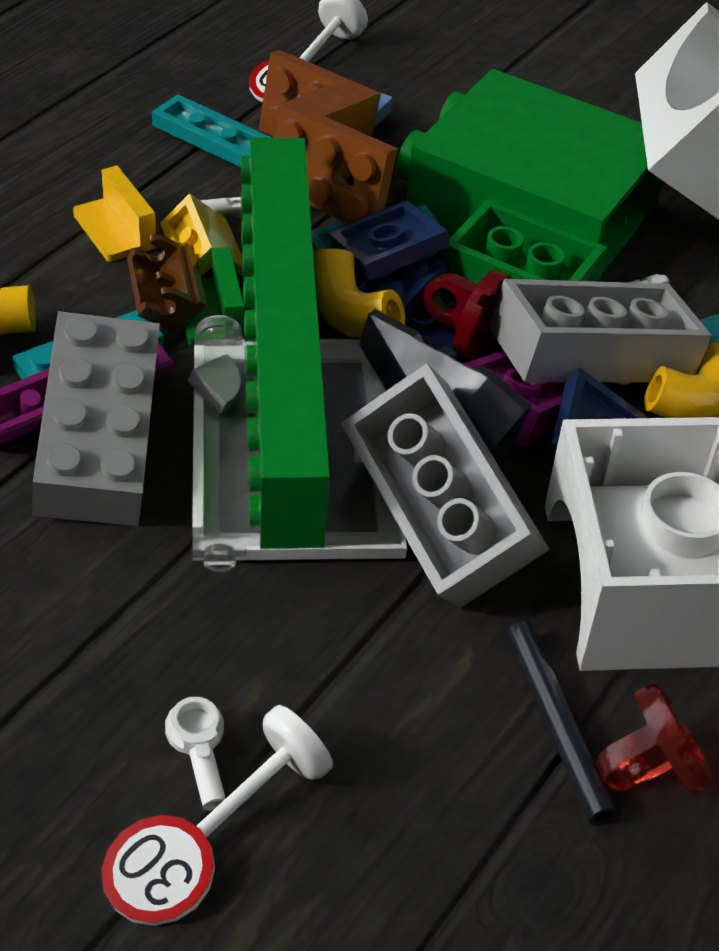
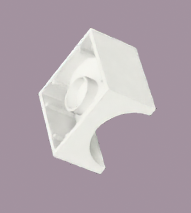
M706 2L635 73L648 170L719 220V11Z
M719 417L563 420L546 497L545 510L548 521H573L581 571V622L576 651L579 670L719 667Z

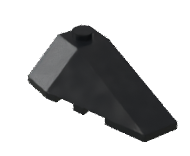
M376 309L368 313L359 346L386 391L428 363L449 384L498 466L502 467L532 405L493 371L481 365L473 370L458 362L457 352L444 346L436 350L423 342L418 331Z

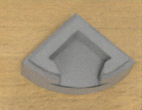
M224 354L193 369L188 382L222 414L232 405L239 391L241 380L235 362L228 354Z

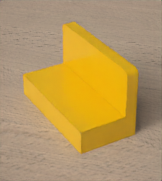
M118 165L102 169L104 198L75 206L73 212L78 223L108 262L126 258L134 248L143 251L157 248L150 241V235L156 234L155 212Z
M188 194L160 223L164 235L183 246L186 243L194 246L201 277L212 267V248L230 247L235 271L241 276L242 255L226 218L191 194Z

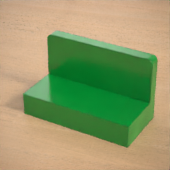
M230 247L212 248V277L201 278L207 306L185 329L189 346L243 342L244 339L243 300Z

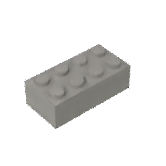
M504 279L489 325V329L523 381L533 384L566 382V378L579 367L599 382H614L621 385H627L631 382L649 383L653 374L660 366L696 375L712 337L711 333L670 284Z
M58 311L33 477L32 516L138 526L160 323Z
M428 363L341 422L435 591L440 597L456 607L462 608L550 550L451 387Z

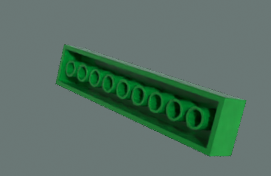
M250 137V156H241V241L243 248L242 278L244 279L243 310H245L244 342H253L254 344L246 345L245 376H255V381H246V412L256 413V418H247V449L249 452H257V456H248V487L250 492H258V495H249V528H259L260 549L324 548L329 491V464L305 138Z

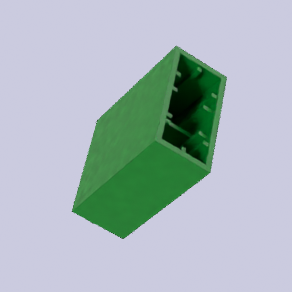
M493 68L466 94L458 91L453 92L444 103L438 121L426 133L420 130L412 131L401 147L396 164L397 176L408 181L407 201L415 207L426 205L438 223L447 230L448 235L452 236L482 203L488 199L607 246L601 275L658 204L663 180L648 170L641 122Z

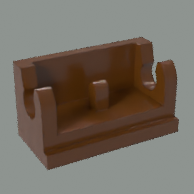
M152 234L150 235L151 244L163 249L160 255L151 256L146 251L134 248L127 256L137 314L141 318L152 323H160V327L181 335L207 306L194 246L188 243L183 246L164 235Z

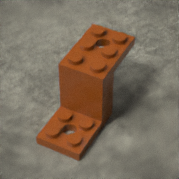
M284 51L272 52L269 58L259 130L273 136V138H305L310 206L348 224L385 209L398 148L372 137L381 93ZM352 176L354 177L353 186L345 181Z

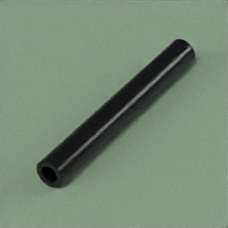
M530 621L516 622L508 628L507 636L582 808L591 825L605 824L616 817V807Z

